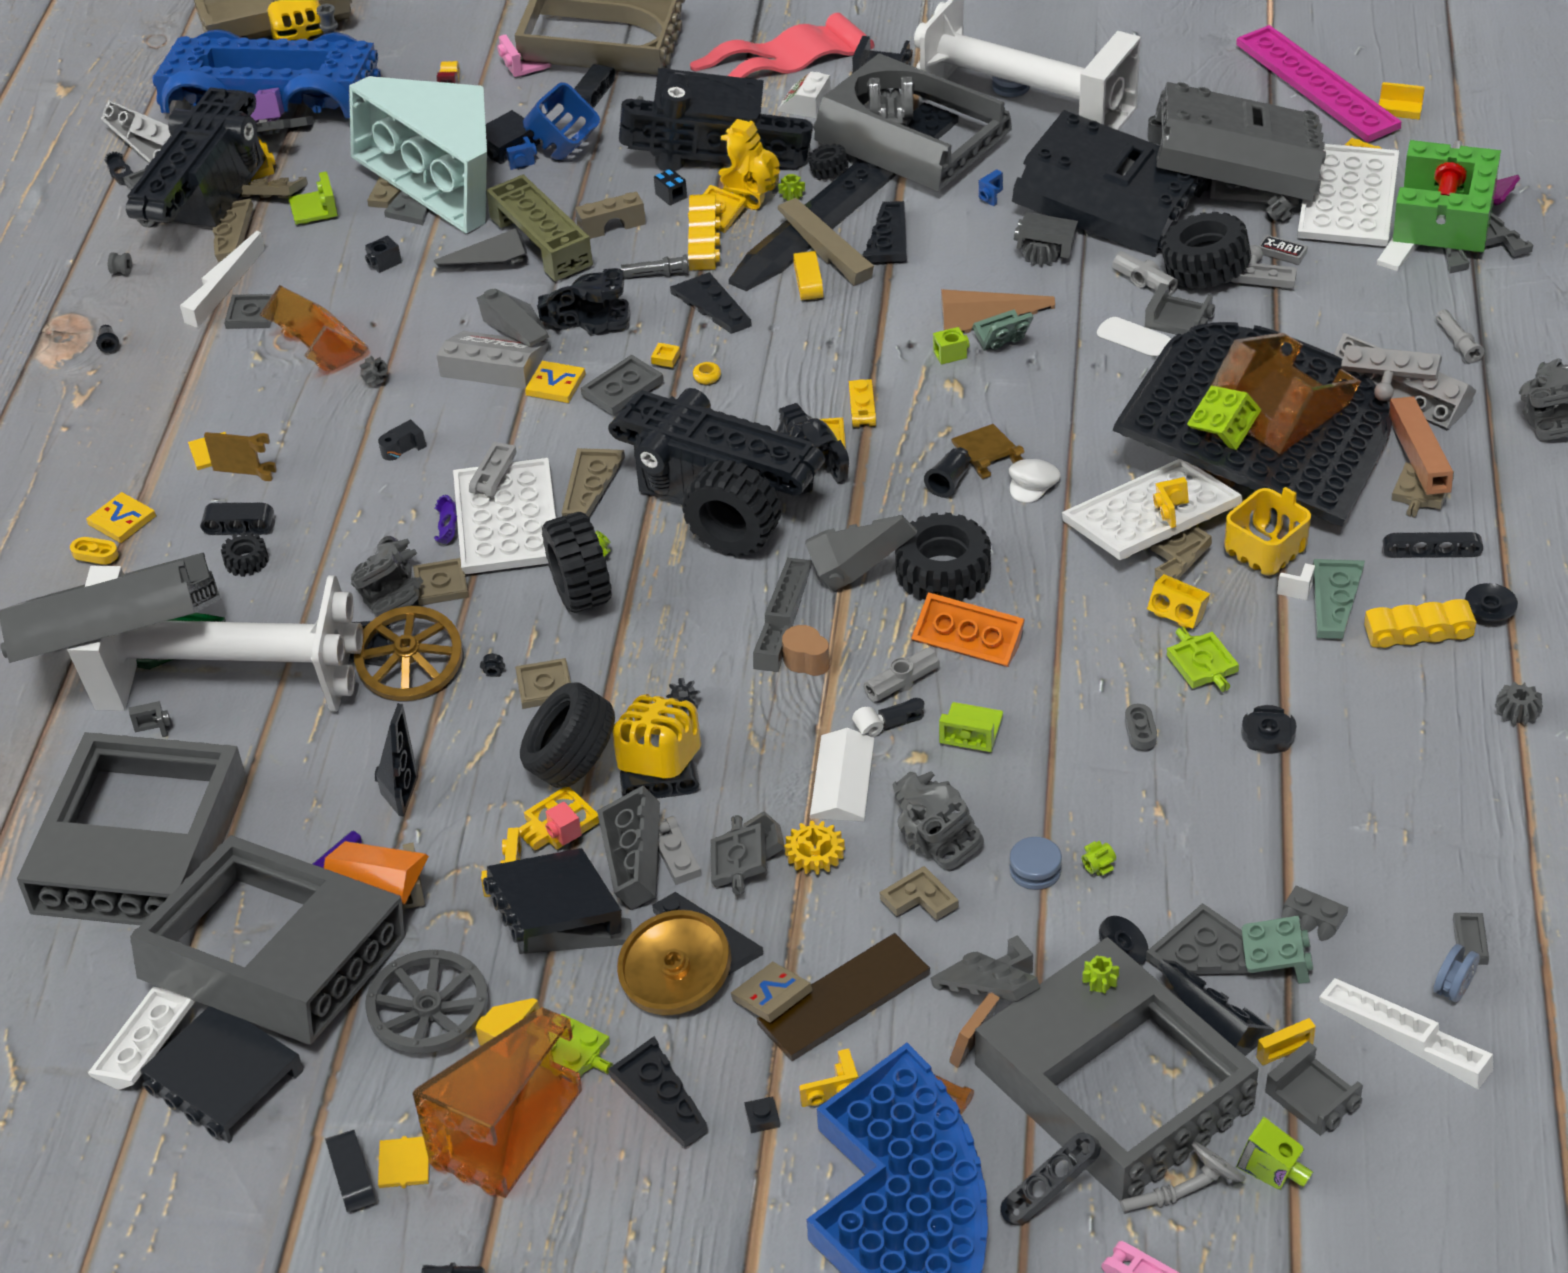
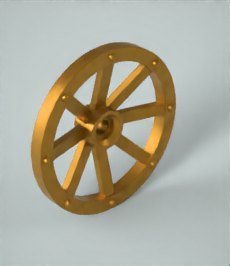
M421 606L399 607L379 615L363 629L362 650L360 654H354V662L361 681L373 693L396 701L417 700L439 691L454 677L462 660V643L457 628L442 613ZM415 618L435 623L414 637L412 636ZM406 619L404 635L398 636L385 627L395 621ZM445 630L452 641V647L423 644L422 642ZM377 632L394 643L366 650L370 640ZM421 653L449 655L451 657L445 669L439 674ZM393 654L373 677L368 673L364 659ZM398 662H401V688H393L381 684L380 681ZM416 662L433 680L410 688V664Z

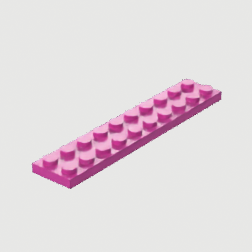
M1271 25L1237 38V46L1367 143L1401 129V120Z

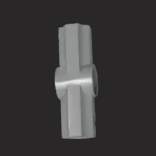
M1123 251L1117 253L1113 260L1112 268L1129 276L1132 283L1138 288L1148 286L1157 290L1159 284L1164 283L1169 285L1168 296H1171L1178 285V280L1160 271L1158 265L1153 260L1142 262Z
M930 647L919 651L909 658H895L891 661L889 669L864 682V690L868 698L873 702L879 701L895 691L906 692L913 687L916 679L938 668L940 661L935 651Z

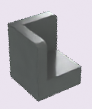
M1018 935L1008 939V954L997 960L1028 974L1032 973L1033 953Z

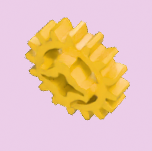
M812 820L809 823L810 826L800 823V830L792 828L791 836H786V844L784 846L788 863H794L795 870L803 867L805 874H808L810 870H814L817 875L822 868L829 872L831 864L838 866L839 859L844 858V839H842L841 831L835 832L834 825L825 827V821L815 825Z

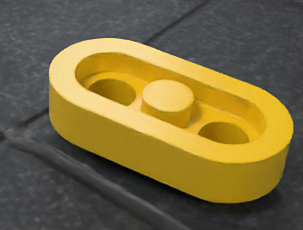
M80 537L70 544L73 558L80 561L110 564L119 555L116 544L109 540Z

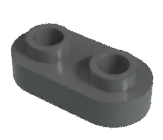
M1144 704L1130 705L1125 711V723L1130 743L1137 749H1150L1157 742V729L1152 711Z

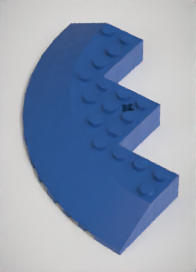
M906 1042L817 1108L818 1130L865 1175L806 1219L808 1240L841 1273H982L988 1235L987 1191L982 1175L980 1157L977 1155L967 1123L965 1124L956 1101H953L948 1094L947 1087L941 1079H937L932 1072V1067Z

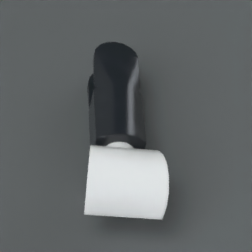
M912 698L901 704L878 710V715L873 708L862 707L855 711L852 719L862 735L868 732L874 738L880 734L883 728L886 729L906 722L921 720L924 717L922 709L925 703L921 698Z

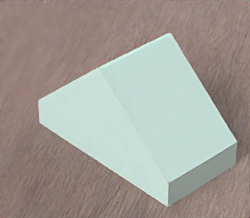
M372 76L349 85L351 158L410 195V197L466 234L486 223L487 146L483 86Z

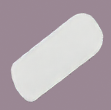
M1111 317L1105 320L1097 330V335L1101 338L1151 356L1160 355L1163 348L1171 340L1167 335L1118 317Z

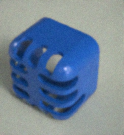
M560 82L534 105L524 118L523 127L526 132L530 129L534 132L533 139L535 141L538 139L543 141L542 148L544 150L555 143L557 149L551 157L555 160H562L588 138L599 125L600 117L572 86L565 82ZM558 104H561L564 110L551 122L546 115ZM543 105L546 109V114L542 112ZM566 113H570L573 119L560 131L555 124ZM581 116L584 117L586 123L571 139H568L564 133Z

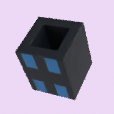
M672 168L654 176L655 194L669 206L687 198L686 180Z

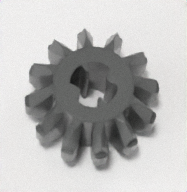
M1025 238L1022 252L1025 261L1031 262L1032 265H1050L1051 262L1057 260L1060 245Z
M1513 682L1511 686L1504 685L1496 698L1497 714L1503 717V721H1512L1513 726L1516 723H1521L1523 726H1526L1528 722L1535 723L1540 713H1542V693L1536 692L1535 686L1527 687L1525 682L1522 685H1518L1516 682Z

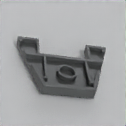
M313 116L256 123L257 136L281 133L283 128L314 124Z
M1491 213L1485 246L1504 242L1513 257L1533 251V244L1530 241H1523L1517 231H1510L1504 226L1505 222ZM1445 248L1450 274L1469 269L1470 261L1464 254L1468 250Z

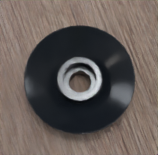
M1483 583L1475 585L1468 590L1465 596V600L1469 602L1473 615L1486 621L1506 620L1515 614L1518 607V600L1515 594L1499 584Z
M1109 916L1102 921L1099 926L1100 941L1108 937L1139 965L1146 961V951L1149 950L1145 936L1134 923L1121 916Z

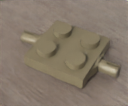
M1405 463L1392 492V501L1408 504L1407 515L1415 517L1420 507L1441 509L1448 493L1427 495L1412 464Z

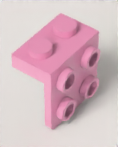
M506 34L499 36L500 45H497L499 56L502 57L514 77L524 76L528 73L542 71L551 67L550 63L520 61V53L517 52Z

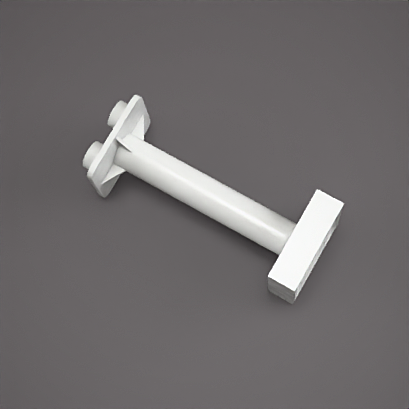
M948 0L946 3L940 2L936 7L934 16L927 23H920L916 29L914 45L920 48V61L916 68L941 78L947 79L957 67H962L1080 100L1079 116L1097 121L1117 130L1122 128L1137 109L1140 36L1117 31L1088 66L1083 68L965 36L963 0Z
M90 566L85 587L125 575L121 566ZM329 575L326 580L319 618L315 624L163 621L71 646L67 650L95 710H126L137 667L136 659L145 658L312 662L329 710L338 711L341 697L352 696L354 691V668L352 665H348L350 654L361 653L363 628L361 623H351L354 610L352 593L342 592L337 576Z

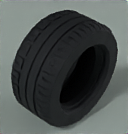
M579 682L567 683L559 687L544 701L525 731L520 747V759L523 767L555 788L569 787L577 783L591 770L609 742L615 724V712L611 703Z

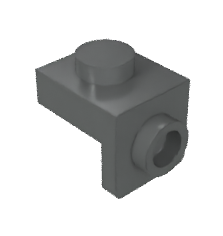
M160 701L129 707V715L135 733L160 728L162 737L167 736L166 726H170L171 723L168 710H162Z
M761 812L745 822L743 826L749 827L761 823L764 827L767 860L785 847L780 824L766 812Z

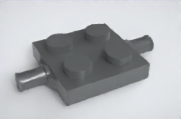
M739 815L732 816V829L722 836L711 839V882L716 888L733 882L732 892L734 894L744 892L745 878L766 872L765 829L761 823L742 827L743 818Z

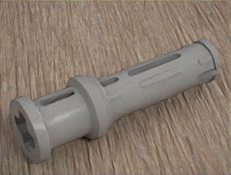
M1443 309L1437 313L1439 316H1436V320L1454 340L1455 348L1464 354V359L1468 363L1479 361L1484 355V348L1475 342V338L1471 333L1463 330L1448 310Z

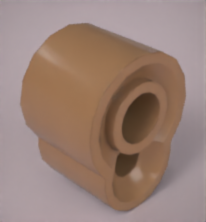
M797 625L785 631L782 636L783 661L789 670L797 673H807L812 676L823 675L829 670V643L827 639L820 636L815 628L808 625Z

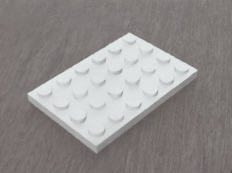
M1325 144L1326 158L1320 170V190L1318 194L1314 193L1312 201L1305 199L1302 201L1297 238L1387 246L1399 150Z
M548 458L511 462L497 486L494 497L485 496L481 492L478 494L469 492V483L478 467L453 470L461 569L465 574L549 564L543 545L542 526L546 521L555 519L556 515Z
M1178 459L1063 511L1062 518L1068 525L1117 559L1122 560L1160 541L1169 539L1175 534L1188 530L1203 521L1210 520L1218 514L1231 510L1242 503V495L1200 468ZM1185 477L1188 486L1189 503L1174 506L1176 527L1171 528L1167 520L1163 521L1160 508H1156L1154 505L1155 483Z

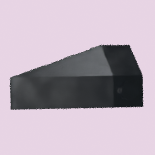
M398 703L390 722L380 764L375 770V782H378L381 795L398 816L404 817L418 780V772L403 704Z

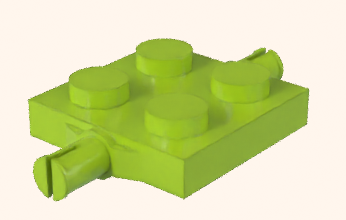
M1185 627L1178 628L1176 635L1181 639V642L1167 648V657L1192 689L1215 682L1221 692L1227 691L1230 688V683L1224 677L1239 671L1238 662L1213 631L1200 636H1191Z
M563 1013L546 1029H542L531 1022L525 1028V1034L537 1039L527 1050L528 1058L575 1082L586 1071L594 1067L609 1074V1068L613 1066L612 1062L600 1057L601 1053L610 1044L609 1036Z

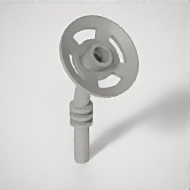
M1194 1141L1192 1143L1193 1149L1205 1164L1201 1169L1203 1173L1174 1187L1172 1185H1168L1167 1188L1162 1186L1161 1189L1155 1188L1154 1192L1122 1199L1121 1207L1123 1212L1156 1204L1161 1207L1163 1203L1169 1205L1170 1201L1171 1203H1176L1177 1199L1210 1184L1213 1180L1217 1181L1220 1176L1243 1182L1245 1177L1220 1156Z

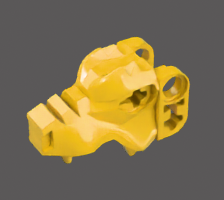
M736 119L731 127L726 130L727 134L721 136V140L727 141L728 156L731 159L732 165L728 168L720 169L718 173L721 176L720 182L723 184V190L747 198L748 204L745 208L756 210L764 202L765 192L774 190L778 185L780 164L774 153L763 148L754 122ZM750 195L755 196L758 199V202H754L750 198Z

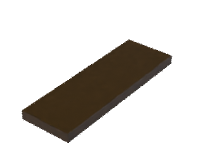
M893 933L811 984L813 991L772 1022H768L759 1016L757 1018V1025L791 1061H794L930 974V967L896 933Z

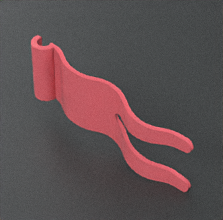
M837 12L828 17L825 26L811 24L795 25L766 43L757 44L744 40L724 42L705 57L691 62L690 69L693 71L707 69L731 55L753 53L762 57H755L742 62L728 76L745 78L750 73L767 69L780 73H794L806 68L814 60L826 54L838 53L853 56L862 35H867L843 14ZM870 38V47L871 49H873L874 42Z

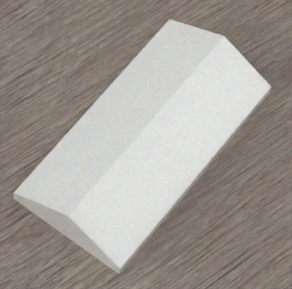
M850 728L821 735L810 819L865 821L874 749L873 737L865 734L862 735L860 732Z
M152 987L88 1072L90 1077L117 1090L134 1085L141 1075L140 1069L157 1054L195 1001L160 987Z

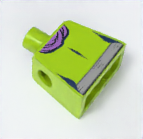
M1265 1117L1262 1118L1248 1138L1236 1165L1238 1169L1276 1189H1281L1288 1178L1305 1187L1313 1174L1312 1170L1298 1162L1304 1151L1303 1146Z

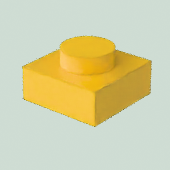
M658 343L651 355V364L673 368L681 354L680 346Z

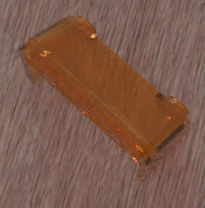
M281 285L278 286L260 313L262 317L278 324L285 336L291 339L296 337L309 347L304 356L316 362V365L324 371H328V369L335 370L363 356L369 348L327 309Z

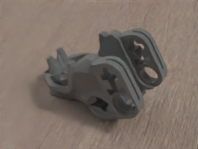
M901 77L902 95H900L899 88H893L891 94L889 89H882L881 96L880 78H869L866 88L870 101V111L907 127L911 119H913V93L915 85L912 77Z
M1557 358L1549 363H1540L1535 374L1536 378L1525 382L1519 390L1521 401L1526 402L1522 411L1524 418L1529 420L1531 426L1535 427L1537 437L1540 440H1551L1568 436V365H1564L1562 359Z
M392 536L382 538L377 545L375 555L370 556L367 561L357 565L351 574V585L361 594L363 602L367 604L369 609H372L376 617L395 608L410 606L419 597V589L422 587L423 579L421 577L411 578L409 559L415 556L417 552L415 549H406L408 544H410L408 539L398 541L397 538Z
M932 771L921 776H917L916 772H908L898 782L895 781L892 784L894 793L903 811L897 820L898 827L901 833L905 832L910 849H914L917 854L925 855L927 859L933 858L943 869H954L981 848L984 843V837L974 825V820L960 793L950 785L949 781L941 783L937 781L932 782L931 779L935 776ZM969 837L975 838L973 841L967 840ZM955 852L952 858L942 859L946 853Z

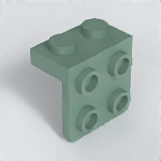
M1015 309L975 322L972 328L983 350L989 348L997 349L1003 346L1004 343L1022 340L1034 316L1032 313L1018 316Z
M1299 916L1248 923L1242 926L1245 962L1248 972L1255 973L1294 967L1298 984L1310 982L1309 970H1314L1311 952L1306 953V948L1311 947L1308 930H1302Z

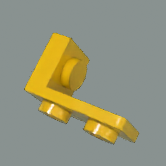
M1185 477L1155 483L1154 505L1156 508H1160L1163 521L1167 520L1171 528L1176 527L1174 506L1189 503L1188 486Z
M849 1048L838 1051V1063L834 1064L836 1077L799 1086L802 1107L818 1106L826 1102L858 1078Z

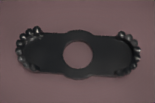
M113 151L109 152L104 160L107 163L110 175L115 178L118 184L126 185L123 177L132 174L133 171L124 162L123 154L117 151L115 153ZM118 169H126L122 173H115Z

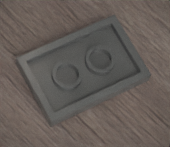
M630 355L581 387V395L614 415L627 404L634 394L639 393L641 390L650 391L662 383L664 378L661 372L637 357Z

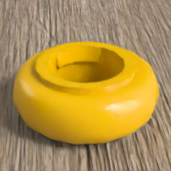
M702 362L695 366L693 370V378L700 384L715 383L721 376L720 367L713 362Z

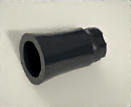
M962 447L953 448L934 467L925 473L924 483L932 494L942 498H947L953 494L959 480L971 463L968 451Z

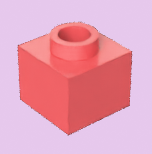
M564 801L546 811V830L552 838L556 837L563 846L582 836L579 817Z

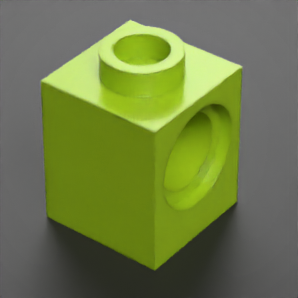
M959 327L933 333V352L941 365L967 358V348L970 347L967 335H963Z

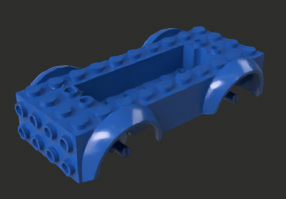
M217 29L204 32L195 38L188 36L178 38L165 56L157 72L153 75V85L157 90L156 101L160 105L161 113H170L169 106L171 102L183 101L184 97L191 105L196 106L210 87L252 92L254 95L259 90L279 88L284 111H288V103L301 104L303 100L315 113L317 111L320 113L322 108L336 109L340 106L344 117L350 118L349 85L368 76L381 77V71L377 68L378 51L375 50L374 42L358 41L344 33H326L313 41H307L306 39H299L297 41L287 39L268 40L267 38L250 40L248 38H240L229 31Z

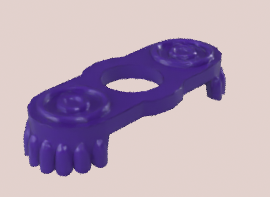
M445 494L439 497L434 508L440 513L438 522L439 537L435 536L434 539L442 544L449 543L454 537L455 522L457 520L456 503L450 496ZM451 516L450 522L444 527L446 519Z

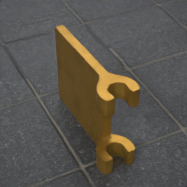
M994 424L951 438L956 448L962 447L968 451L971 463L975 466L978 475L982 479L991 476V472L987 469L991 461L1008 455L1013 464L1024 460L1021 457V454L1024 453V448L1021 445L1015 446Z
M205 432L204 438L213 471L257 475L263 481H272L271 472L276 473V464L274 462L260 464L257 452L264 453L266 451L265 444L270 443L267 433H259L254 436H240Z

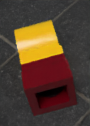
M441 61L440 72H437L436 76L437 82L459 84V62Z

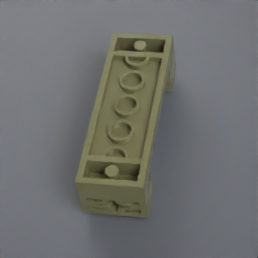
M524 174L486 189L490 218L500 228L509 226L512 223L519 227L541 249L544 271L554 281L563 279L593 265L590 237Z

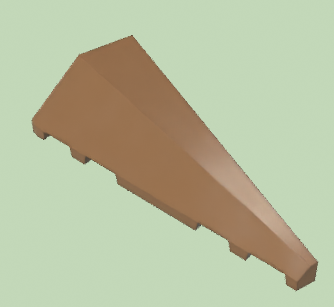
M941 289L943 328L947 330L959 327L966 334L971 332L975 322L1015 309L1018 316L1028 312L1037 314L1039 309L1046 307L1055 309V297Z

